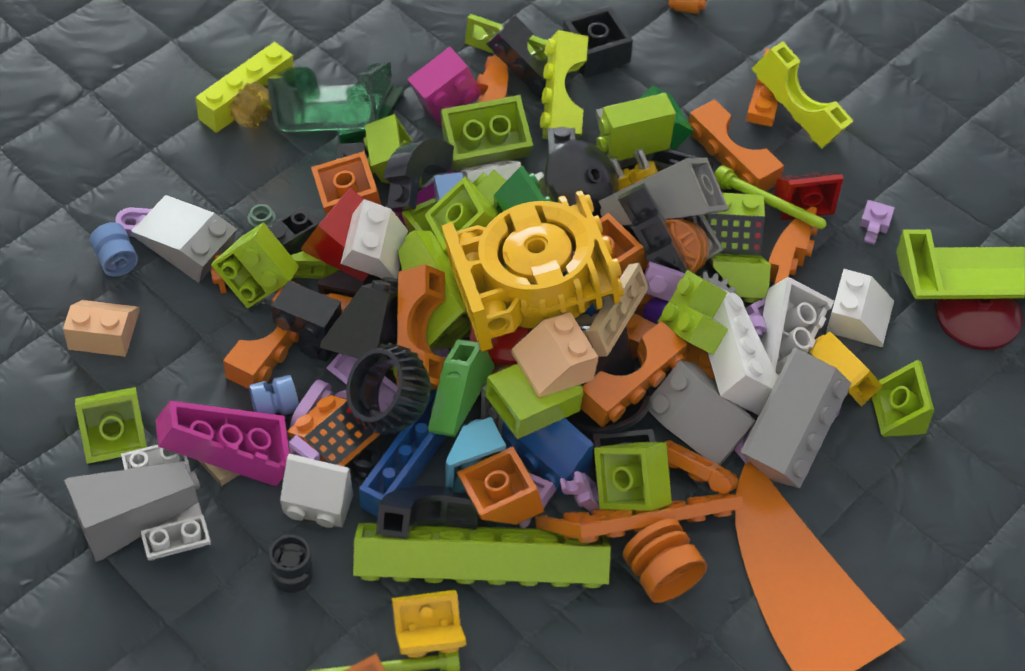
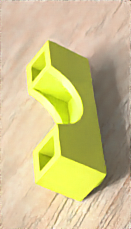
M557 30L553 37L549 38L546 42L545 54L548 55V63H546L543 77L546 79V87L542 93V103L545 104L540 119V128H543L542 138L547 139L548 128L557 127L575 128L576 140L582 135L583 109L578 107L569 98L565 89V77L570 72L578 71L587 61L588 36Z
M276 42L267 46L195 97L198 119L216 133L237 118L242 103L255 89L268 85L276 91L295 77L293 55Z
M781 42L771 48L751 69L756 73L758 79L770 89L776 100L783 104L792 114L793 119L806 130L811 140L822 149L840 135L853 120L836 101L832 103H819L810 99L803 92L798 81V68L801 61L784 42Z

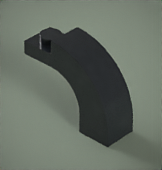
M433 138L409 142L398 147L391 155L383 179L390 182L387 208L392 209L393 212L416 210L418 188L422 173L425 172L428 175L451 172L454 146L444 140Z
M411 486L389 492L382 498L378 510L376 535L408 539L409 533L413 528L428 524L476 530L479 514L468 494L452 492V487Z

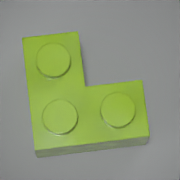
M687 270L679 281L670 301L664 307L658 322L662 321L675 334L687 342L714 355L728 331V328L713 319L727 292Z

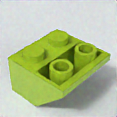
M264 222L240 237L211 264L246 308L251 307L285 286L288 281H291L299 268L296 261Z

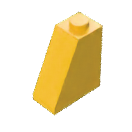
M830 331L826 335L818 337L813 348L809 350L812 356L837 368L852 383L848 394L861 407L883 387L872 372Z

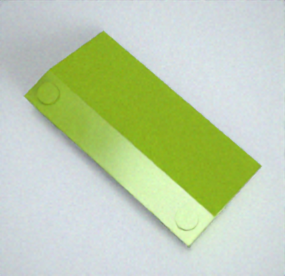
M931 229L902 230L896 253L900 272L915 299L1025 298V247L935 248Z

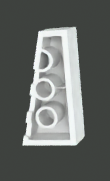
M790 277L783 279L768 289L762 316L765 319L767 331L762 335L760 341L778 377L793 348H798L806 353L813 348L816 341L814 338L818 330L823 327L826 320L825 315L834 303V300Z
M726 291L727 295L713 319L728 328V331L714 355L708 352L720 396L759 415L778 376L747 314L742 299L737 294Z

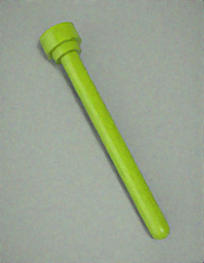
M720 166L714 173L719 187L723 190L734 188L744 194L764 195L765 204L815 228L824 229L826 227L825 219L738 179L734 170L726 166Z
M439 651L438 655L381 662L385 671H420L440 668V671H460L458 651L453 653H441ZM351 666L310 671H344Z

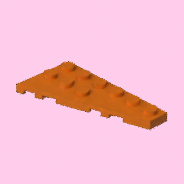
M714 494L687 498L688 504L685 501L675 500L670 505L652 511L605 510L598 508L592 510L591 516L589 512L573 511L564 512L563 519L540 515L535 516L537 529L563 534L564 539L578 538L579 542L587 543L597 541L599 535L606 534L607 537H621L625 535V530L631 529L634 532H640L653 523L669 518L676 519L678 522L687 519L688 522H699L706 520L705 515L713 514L714 517L732 515L731 510L743 508V499L739 495Z

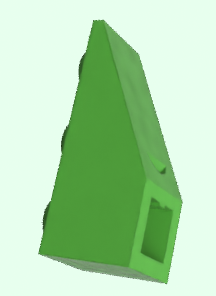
M457 339L444 361L428 426L429 432L455 437L479 396L482 387L487 382V377L491 375L495 368L487 350L481 352L478 342Z

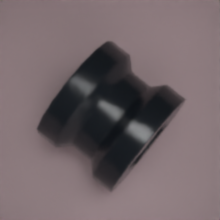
M370 443L351 459L352 472L361 480H366L381 459V451L376 444Z

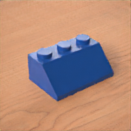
M566 418L519 439L515 437L503 421L501 437L506 444V449L513 446L524 465L530 471H535L543 479L552 482L556 491L563 498L567 494L562 492L561 478H564L566 481H573L574 473L577 471L585 473L590 477L594 444Z

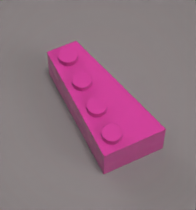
M169 401L156 419L158 447L275 487L284 478L286 461L290 453L285 417L282 415Z

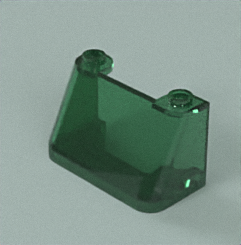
M377 62L370 65L366 72L357 74L358 81L355 85L318 86L315 73L312 69L305 66L289 67L267 79L272 119L275 126L285 132L364 129L365 125L375 122L379 116L392 80L391 62Z

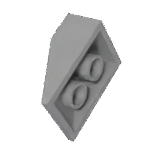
M165 195L133 228L130 234L199 283L211 270V264L215 260V255L222 254L233 245L237 229L214 212Z
M680 360L650 397L648 411L664 427L703 457L719 465L723 464L756 422L741 406L721 397L717 383L693 362Z

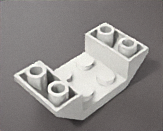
M158 445L121 454L125 470L183 461L188 472H190L187 456L160 448ZM199 503L158 527L141 531L148 561L211 544Z

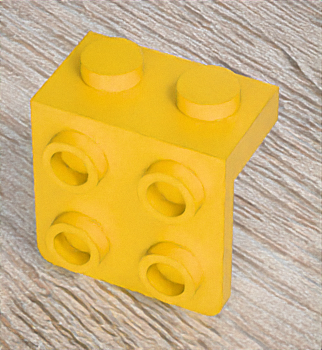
M456 590L392 598L395 633L401 654L417 658L426 655V652L439 650L441 653H453L458 651L460 647L466 646V638L460 625Z

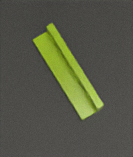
M470 14L467 19L465 44L493 53L486 44L503 25ZM533 35L530 37L527 46L534 58L544 60L548 57L545 54L547 40Z

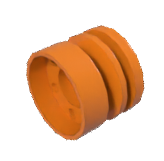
M688 219L665 220L690 271L697 273L705 265L709 255V240L705 231L697 223ZM644 250V253H645V261H646V267H647L649 262H648V260H647V258H646V252H645V250Z
M664 519L647 526L637 533L623 550V558L631 566L632 572L640 577V584L655 603L670 601L682 595L699 582L707 571V563L696 547L689 545L690 538L676 519Z

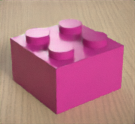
M448 47L407 79L422 107L439 126L442 125L441 109L472 104L482 95L469 67L451 47Z

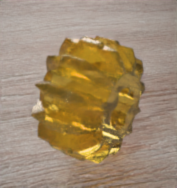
M257 82L252 84L246 83L244 88L238 89V94L232 97L234 101L229 106L231 109L230 115L237 123L249 130L253 127L258 128L261 122H266L268 115L272 114L271 109L275 106L273 102L275 96L262 84Z

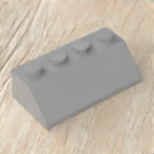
M793 348L740 453L771 481L800 488L852 383L837 368L798 348Z

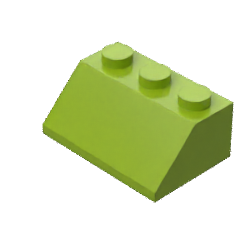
M520 95L441 109L443 140L454 146L451 170L454 171L529 156L533 143Z

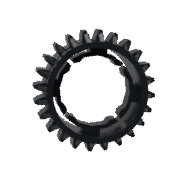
M392 343L388 345L380 344L379 347L372 348V350L364 353L355 362L350 371L346 386L349 408L354 414V418H357L359 421V425L365 426L366 430L388 435V433L396 434L400 430L405 431V428L414 424L422 416L427 407L431 391L430 377L423 365V360H420L418 354L412 352L410 348ZM393 366H396L398 371L397 392L391 405L384 412H381L379 407V389L387 372Z

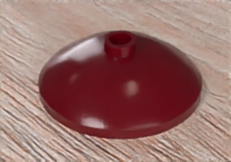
M1015 298L938 299L936 315L944 332L954 341L972 349L994 350L1002 348L1017 337L1022 326L1023 314Z

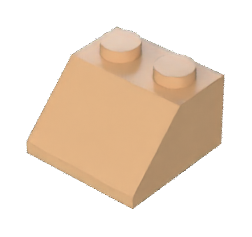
M81 300L70 305L63 327L68 350L126 357L139 315V307Z
M570 312L543 320L512 348L511 352L538 398L594 380L598 355Z

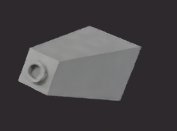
M686 158L599 201L601 216L603 217L609 213L622 226L631 225L632 223L618 201V196L645 183L665 220L720 213L729 210L707 158Z
M183 461L70 477L64 480L75 513L96 562L103 560L142 536L141 531L158 527L199 503L196 490L200 489L198 478L194 471L188 472Z

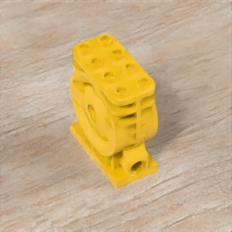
M582 190L575 192L576 204L569 206L565 196L558 197V203L534 201L519 204L500 213L486 228L477 225L456 232L453 222L441 225L450 266L481 352L493 348L491 338L514 332L518 326L535 328L543 320L568 312L575 319L584 313L592 303L596 310L602 309L603 296L609 295L614 305L620 303V297L624 296L621 280L617 278L622 276L620 264L617 258L612 259L610 256L612 254L610 241L607 236L602 237L601 235L603 233L602 224L599 216H593L592 214L594 207L589 194L584 196ZM572 251L575 252V255H574L573 259H572ZM566 270L568 274L563 277L562 273Z

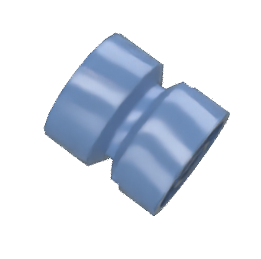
M116 222L106 223L91 233L90 244L96 256H98L104 273L115 277L127 274L135 268L139 260L138 255L130 244V239L121 224Z
M290 375L274 378L272 384L262 381L249 385L254 412L275 415L280 413L282 416L294 414L299 405L295 386Z

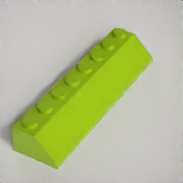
M358 523L354 538L353 576H361V579L366 581H376L380 577H392V580L397 582L411 581V578H424V581L429 583H439L443 579H456V582L461 584H471L475 580H487L492 585L506 584V581H519V584L524 586L538 585V582H551V585L555 587H567L570 583H582V586L587 588H599L601 584H609L610 543L606 534L599 535L597 541L582 543L579 542L578 538L564 539L563 534L537 528L477 527L476 530L446 525H421L410 531L408 539L376 535L377 523Z

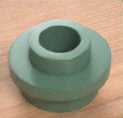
M266 204L255 205L248 214V223L253 229L263 222L267 227L276 222L275 212Z

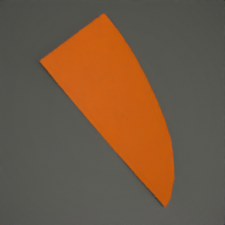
M751 462L745 463L739 478V485L736 489V495L742 496L743 508L735 510V526L739 547L748 578L764 619L792 671H856L905 640L903 636L834 560L784 499L771 480Z

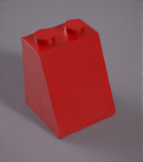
M349 188L316 227L301 250L364 281L369 273L341 264L352 214L363 201L360 195Z

